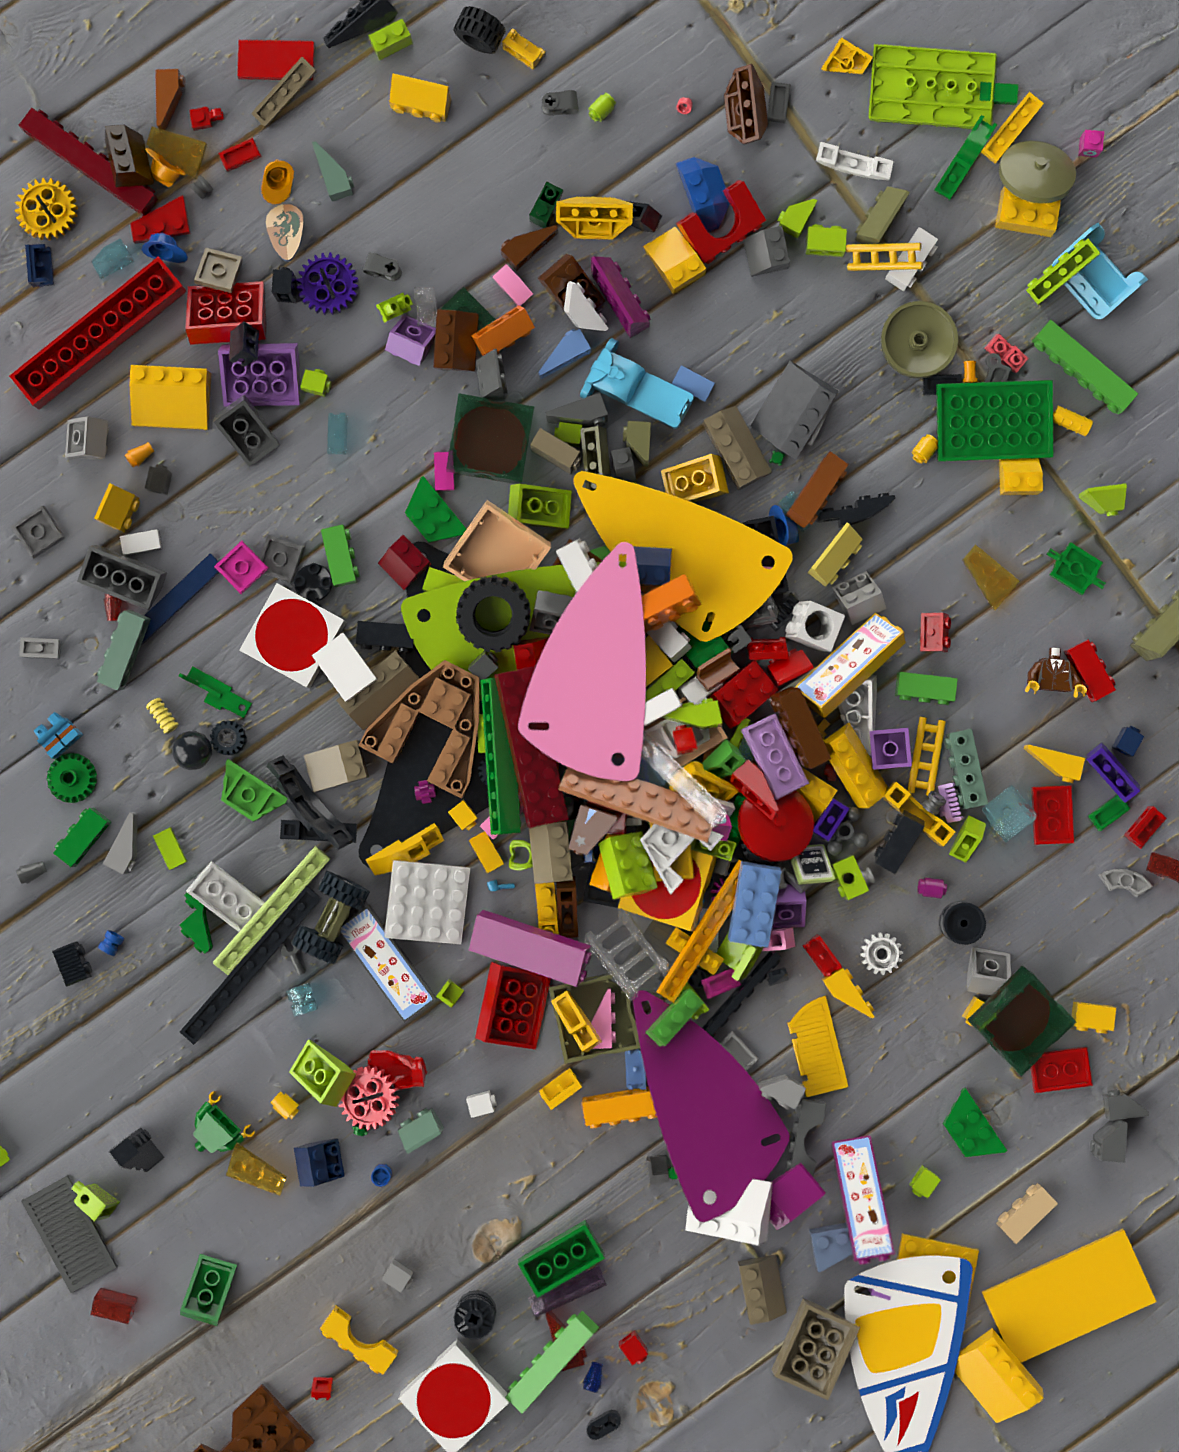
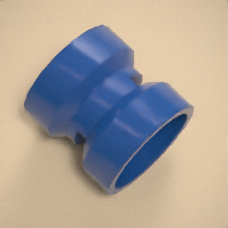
M107 930L105 939L100 942L98 948L111 956H115L118 952L117 948L123 943L124 938L114 931Z
M379 1164L371 1174L372 1182L379 1187L387 1185L392 1177V1169L387 1164Z

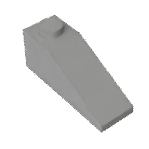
M130 812L103 862L104 865L121 874L131 873L136 865L138 814L135 812Z

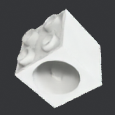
M800 601L793 608L792 614L794 616L792 621L786 626L785 632L787 633L785 637L817 651H832L845 615L813 601ZM812 612L821 621L820 633L818 636L813 637V639L807 634L805 629L806 619Z

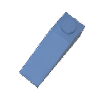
M572 329L565 334V337L562 338L540 369V379L591 353V348L581 329Z

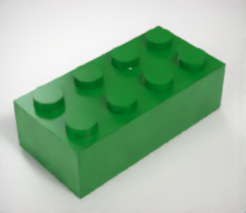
M584 1220L520 1257L518 1265L538 1298L605 1259V1253L587 1221Z

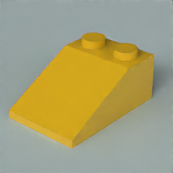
M676 227L643 246L673 295L703 277L706 273V267Z
M709 454L661 470L665 492L692 503L729 493L721 456Z

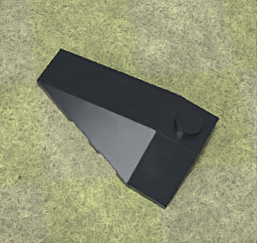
M359 0L360 3L354 9L350 7L347 11L348 14L345 20L338 21L324 36L323 40L326 46L331 48L384 26L387 22H392L398 11L391 0Z

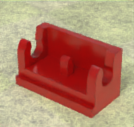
M1148 806L1124 836L1139 849H1142L1144 844L1167 818L1154 806Z
M817 934L802 945L824 977H829L835 970L842 968V965L820 935Z

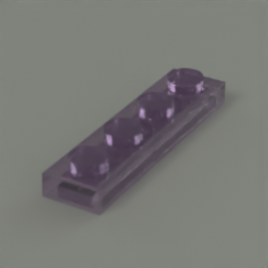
M597 1266L572 1277L538 1298L536 1295L528 1297L533 1314L535 1317H538L607 1284L601 1268Z

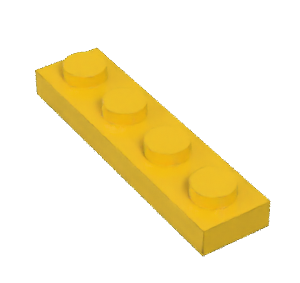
M1029 92L982 149L981 153L996 164L1044 103Z

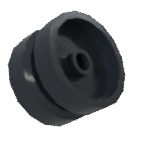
M956 901L943 909L939 919V926L943 935L950 941L969 945L977 942L983 936L986 930V919L984 913L976 905ZM962 920H964V921H963V922L965 923L964 926H961V924H960V922H961Z

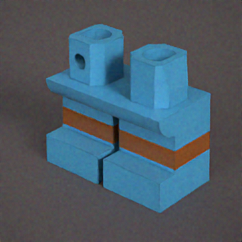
M54 712L48 717L53 727L48 730L44 724H41L34 730L39 738L37 742L45 748L46 753L52 759L58 758L69 748L68 746H72L83 736L68 718H63Z

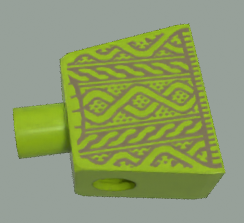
M77 1181L71 1189L78 1195L74 1203L93 1221L109 1218L120 1203V1201L96 1184L85 1186L82 1182Z

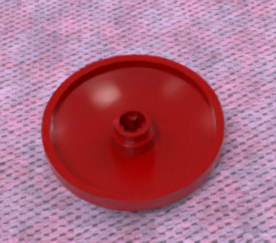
M796 790L775 800L778 812L773 821L747 798L743 801L738 814V829L744 844L756 856L767 861L780 862L796 857L808 846L813 835L814 818L808 802Z

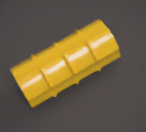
M1057 406L1053 412V423L1083 436L1088 434L1093 424V420L1061 406Z

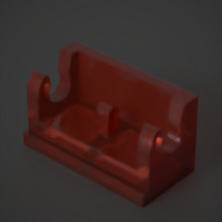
M100 1288L94 1297L90 1315L129 1324L135 1310L133 1308L137 1303L138 1297Z

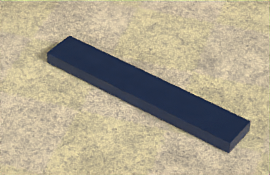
M211 553L144 615L151 618L141 646L219 573L214 567L219 561Z

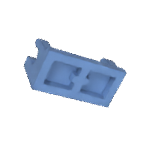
M682 365L672 382L673 385L691 393L706 402L716 384Z
M641 1049L625 1051L626 1088L629 1090H633V1088L646 1090V1075Z

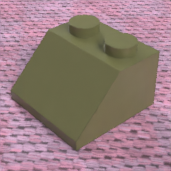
M628 421L627 426L623 427V441L626 442V447H630L631 453L644 467H648L651 422Z

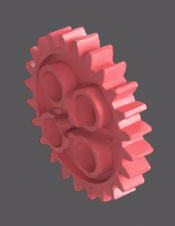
M366 1066L364 1069L359 1067L357 1071L353 1070L356 1076L341 1099L343 1103L339 1105V1107H344L345 1109L341 1114H348L349 1116L346 1120L353 1119V1126L359 1123V1129L364 1128L365 1125L367 1130L372 1129V1126L374 1129H377L380 1125H385L386 1121L392 1119L390 1115L396 1114L393 1108L399 1106L398 1103L394 1102V1100L399 1098V1096L394 1095L398 1088H392L395 1081L389 1082L388 1080L391 1075L389 1074L384 1077V1070L377 1072V1067L372 1068V1070L370 1066ZM372 1081L376 1083L377 1090L373 1089ZM355 1087L359 1089V1095L355 1093ZM383 1092V1096H378L371 1100L367 1099L359 1103L353 1102L365 1096ZM377 1101L382 1103V1109L378 1107ZM360 1105L364 1107L365 1114L360 1111Z

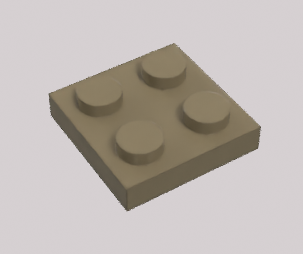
M205 248L194 282L201 286L232 293L243 259L241 256Z

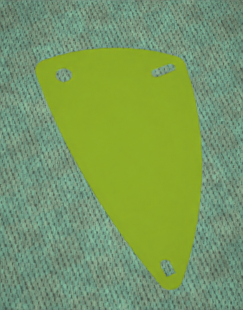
M619 562V566L621 568L626 567V563ZM563 565L495 574L499 578L506 577L509 578V581H514L526 593L531 610L530 623L538 590L568 595L573 598L577 593ZM480 578L433 589L408 597L402 602L401 613L411 639L414 638L413 643L431 670L446 660L471 673L468 670L469 665L484 652V649H477L473 647L474 644L468 643L465 640V636L459 631V625L456 620L457 605L466 587L470 586V583L478 581ZM491 596L479 602L475 610V617L478 624L484 629L498 631L504 629L510 623L512 610L506 600ZM426 609L430 612L431 617L427 622L418 620L417 613L419 610ZM529 624L527 632L521 640L550 637V635L529 631ZM513 645L512 648L508 650L506 648L502 649L501 652L490 650L498 658V668L486 679L495 678V674L517 670ZM479 681V702H480V701H482V693H481V682Z

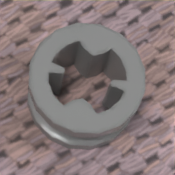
M869 867L865 871L860 870L867 886H869V883H875Z

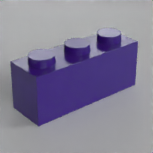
M1100 743L1087 753V761L1124 803L1140 792L1138 782L1103 743Z

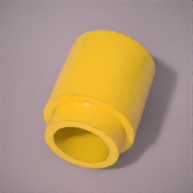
M929 434L922 437L912 450L913 459L920 464L922 462L927 463L938 449V440Z
M281 1091L270 1102L273 1105V1109L286 1120L288 1118L293 1119L299 1112L297 1109L299 1104Z

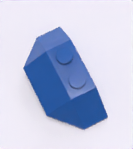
M695 157L676 163L692 212L697 213L707 232L718 229L730 205L723 193L726 187L719 167Z

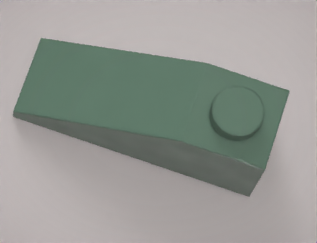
M316 141L312 142L331 201L353 195L351 188L355 186L352 177H347L345 170Z

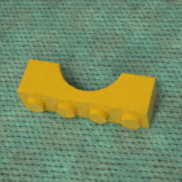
M892 782L887 788L883 799L899 813L902 814L906 810L924 820L925 824L922 832L937 845L944 847L956 831L943 820L928 812L899 783Z
M335 1306L320 1328L322 1334L328 1339L337 1341L341 1349L352 1352L358 1361L366 1362L370 1365L369 1368L373 1372L383 1375L397 1356L399 1350L383 1339L374 1344H364L358 1341L353 1336L350 1328L352 1316L338 1306Z

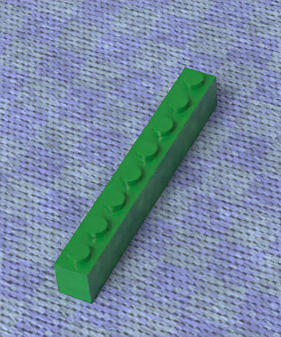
M495 678L481 680L491 835L521 833L522 823L519 812L518 783Z

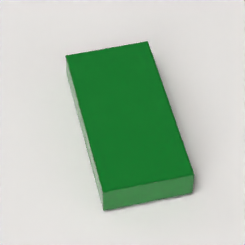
M980 82L979 101L991 100V82ZM994 83V104H1017L1018 84Z
M1116 794L1087 817L1098 831H1102L1131 808Z

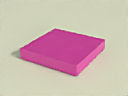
M240 541L214 566L241 595L269 569L243 541Z

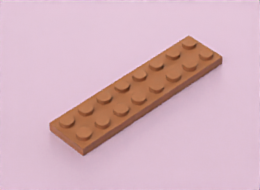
M567 767L559 785L560 791L708 842L720 807L637 778L631 781L611 780L588 775L570 767Z

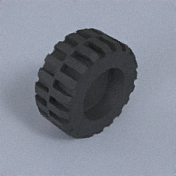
M492 575V577L488 578L485 576L481 577L478 581L470 583V586L466 587L457 605L456 620L460 633L465 636V640L468 643L474 644L473 647L477 649L482 648L485 652H490V650L501 652L502 649L506 648L508 650L512 648V645L518 644L521 638L525 636L530 624V603L526 593L514 581L511 582L506 577L499 578L497 575ZM491 596L500 597L510 605L512 618L504 629L490 631L478 624L475 610L479 602L484 598Z

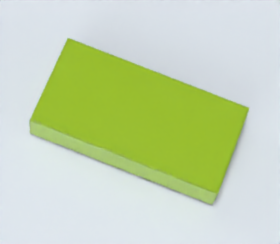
M171 827L153 835L169 870L188 862Z

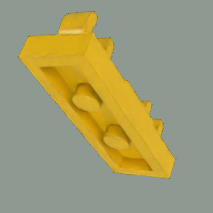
M675 927L665 943L681 953L690 936ZM708 948L698 965L715 975L724 958Z

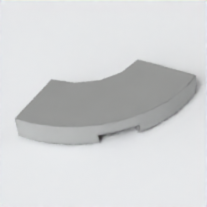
M1111 869L1098 874L1108 891L1122 888L1138 897L1153 887L1144 876L1127 869Z

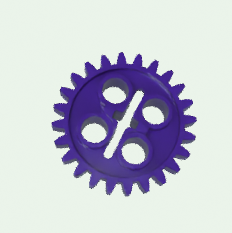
M331 252L328 257H325L324 253L321 254V258L314 255L315 261L307 259L309 265H302L305 271H299L298 273L302 278H297V282L302 284L297 286V289L302 291L299 293V296L304 298L303 303L305 305L309 303L308 307L310 310L315 307L317 314L322 309L324 315L327 314L328 310L334 315L335 309L341 313L342 306L348 309L346 303H353L351 296L357 297L356 292L353 290L359 289L358 285L354 284L359 279L358 277H353L357 273L355 270H351L352 264L346 265V258L340 261L339 254L333 258ZM331 268L337 269V272L334 275L328 274V271ZM320 269L324 270L334 292L335 299H332ZM313 276L320 277L319 281L315 283L311 282V278ZM344 285L345 289L342 292H336L337 286ZM321 293H327V297L324 300L318 299Z

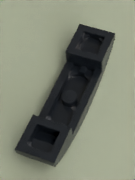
M281 820L280 839L323 841L313 829L308 831L301 821ZM343 823L346 826V830L354 838L352 843H356L357 824Z

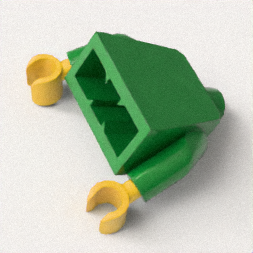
M216 1091L209 1094V1101H205L195 1115L194 1126L196 1130L193 1135L198 1140L195 1143V1148L200 1152H203L205 1149L210 1153H214L217 1150L220 1152L231 1151L245 1141V1137H251L255 1133V1130L251 1134L246 1133L245 1130L251 1126V1124H248L240 1134L241 1129L216 1104L212 1106L222 1099V1095H220L216 1101L213 1100L212 1096Z

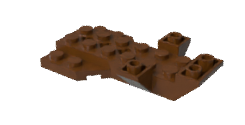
M261 1384L232 1412L231 1440L220 1451L201 1443L193 1452H305L315 1440L271 1392ZM270 1425H275L277 1427L276 1430L271 1431L269 1429ZM260 1438L262 1440L261 1445L255 1442L256 1439Z

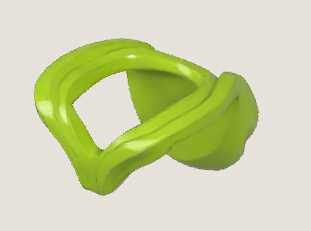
M524 840L511 841L509 846L511 853L509 868L512 870L533 868L530 843ZM525 847L528 849L530 856L527 863L514 862L516 856L514 848Z

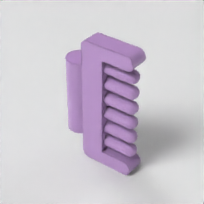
M954 782L938 786V794L946 799V804L941 806L939 814L940 817H946L947 823L964 819L963 816H958L961 815V812L958 811L960 807H954L959 805L958 802H954L958 800L957 797H954L957 794L950 793L955 791V788H951L955 786Z

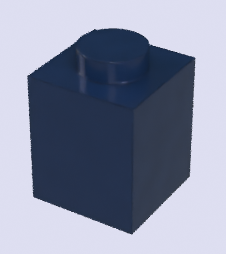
M1133 726L1123 727L1112 748L1127 757H1133L1144 736L1140 734L1139 729Z

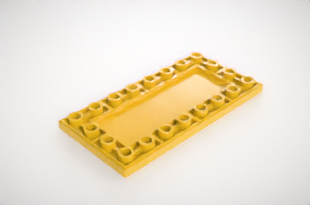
M1120 1229L982 1291V1295L1004 1343L1021 1363L1157 1302L1124 1229Z

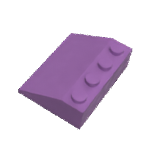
M298 343L258 344V359L243 367L241 363L244 359H238L234 363L229 361L230 344L221 345L218 355L224 406H229L243 395L248 398L253 406L300 405Z

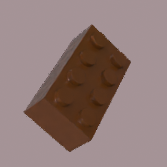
M790 686L771 695V707L774 712L778 713L780 724L783 730L785 729L788 735L787 738L791 747L794 748L795 755L801 766L812 769L831 760V756L801 689Z

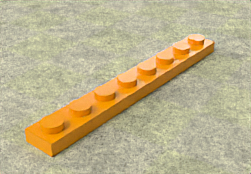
M738 860L656 991L673 1003L733 909L741 860Z

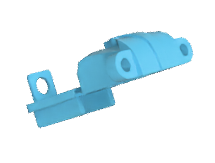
M610 338L598 359L594 361L581 390L580 397H589L593 394L594 390H597L665 425L677 429L694 400L693 395L647 373L639 364L615 354L619 341Z

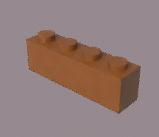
M829 451L785 516L802 528H805L808 524L812 525L818 517L816 514L818 509L822 510L827 504L826 497L828 494L832 496L837 489L836 482L838 480L841 482L847 474L845 469L848 463Z

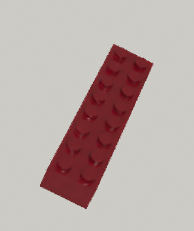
M536 666L494 675L526 825L529 828L568 820L563 792L559 790L560 778L556 760L531 744L518 729L523 703ZM530 722L528 724L530 730L549 729L547 722Z

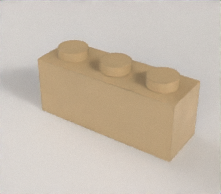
M1038 1183L1031 1185L1026 1190L1027 1194L1024 1197L1015 1200L1012 1208L1008 1212H1003L998 1217L999 1221L996 1224L1015 1244L1058 1204Z

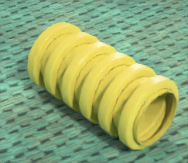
M156 698L149 702L146 708L147 710L150 709V714L154 715L153 718L157 719V724H160V728L164 729V734H168L175 730L179 724L175 722L174 717H171V712L168 713V708L164 707L165 704L161 703V698Z

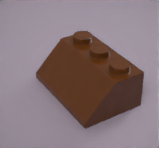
M437 309L433 368L438 370L475 372L477 345L472 335L478 332L479 314Z

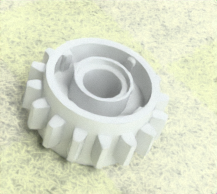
M878 932V937L871 934V939H865L866 945L861 946L864 950L863 953H860V956L864 957L862 964H868L867 970L874 968V974H877L878 970L881 975H885V971L892 973L891 968H898L897 962H902L899 955L903 954V951L898 949L901 944L894 943L896 941L895 937L889 939L890 934L888 933L884 937L881 932ZM884 948L886 955L884 958L879 959L877 951Z

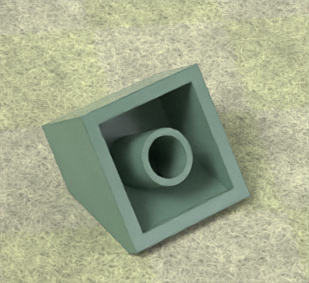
M425 1108L417 1113L418 1117L411 1120L408 1118L400 1123L401 1127L398 1129V1133L407 1154L442 1133L444 1126L433 1108L430 1110Z

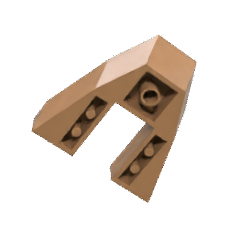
M444 660L410 685L366 729L358 746L391 763H396L420 713L453 729L427 781L459 798H463L471 778L479 724V677Z

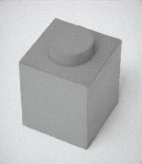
M394 1259L383 1275L382 1281L401 1293L404 1288L408 1289L414 1279L411 1278L413 1271Z

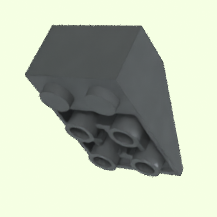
M493 349L476 360L482 402L505 399L504 393H508L502 355H498L497 349Z

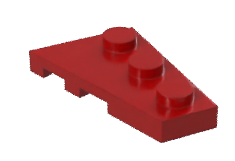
M183 195L130 223L135 244L148 242L150 236L156 233H164L171 237L191 234Z

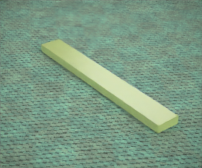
M315 846L218 955L213 964L229 975L303 889L329 862L330 857Z

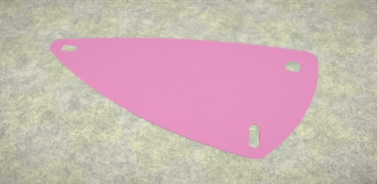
M623 542L617 545L592 572L555 626L529 684L518 729L540 751L567 767L600 778L631 781L637 777L640 768L645 717L646 657L643 608L635 550L630 543ZM619 554H627L626 567L624 568L619 566ZM530 722H547L550 728L548 730H530L528 724ZM619 752L624 755L625 761L621 766L612 764L611 757L614 753Z

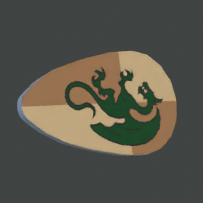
M282 204L270 210L266 217V227L274 250L280 258L289 262L293 260L300 248L304 218L302 212L296 206Z

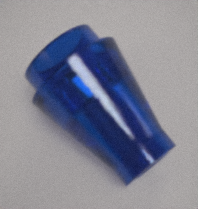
M592 1361L582 1382L584 1384L583 1389L598 1393L599 1388H601L603 1364Z

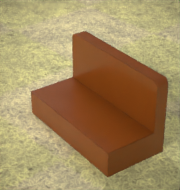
M729 648L698 667L696 678L707 692L739 673L738 666L730 658L731 650Z

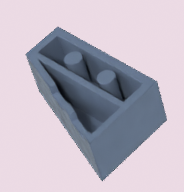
M847 1223L809 1229L818 1273L853 1254Z

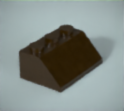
M124 124L105 126V145L115 187L154 184L143 135Z

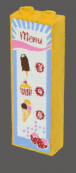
M874 613L795 687L801 689L808 707L825 719L906 643L904 631L899 626L895 627L885 616L881 617Z

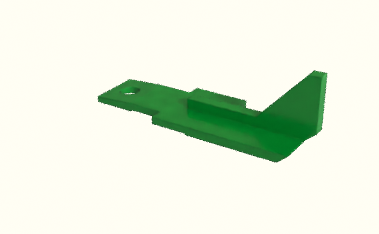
M193 666L187 676L182 673L179 674L180 678L208 691L203 702L218 710L224 707L244 718L252 705L251 702L230 692L232 687ZM241 704L245 706V710L243 711L239 709V706Z

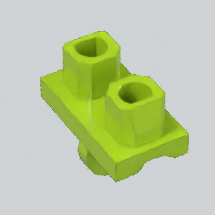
M401 293L377 304L376 307L380 310L385 323L411 311L410 306L413 305V302L408 294L404 295V293Z

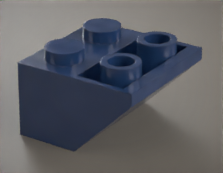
M338 1138L308 1143L294 1148L300 1186L314 1187L345 1177Z

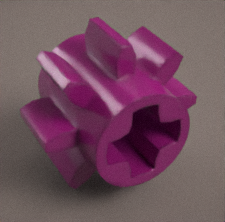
M427 780L418 781L419 786H414L416 800H422V804L432 802L431 798L436 797L434 784H429Z

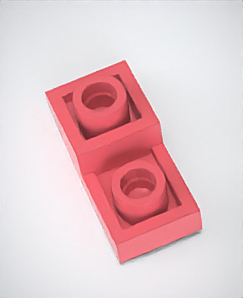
M996 334L984 348L989 354H998L1001 357V363L1010 367L1014 373H1017L1029 359L1016 346L1009 344L1000 334Z

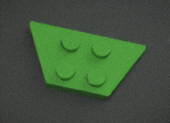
M230 759L226 760L221 801L253 822L286 803L287 797Z

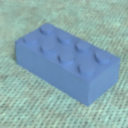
M741 861L728 934L730 942L769 947L781 877L780 867Z

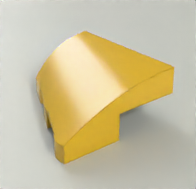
M841 37L821 69L831 72L863 74L873 57Z

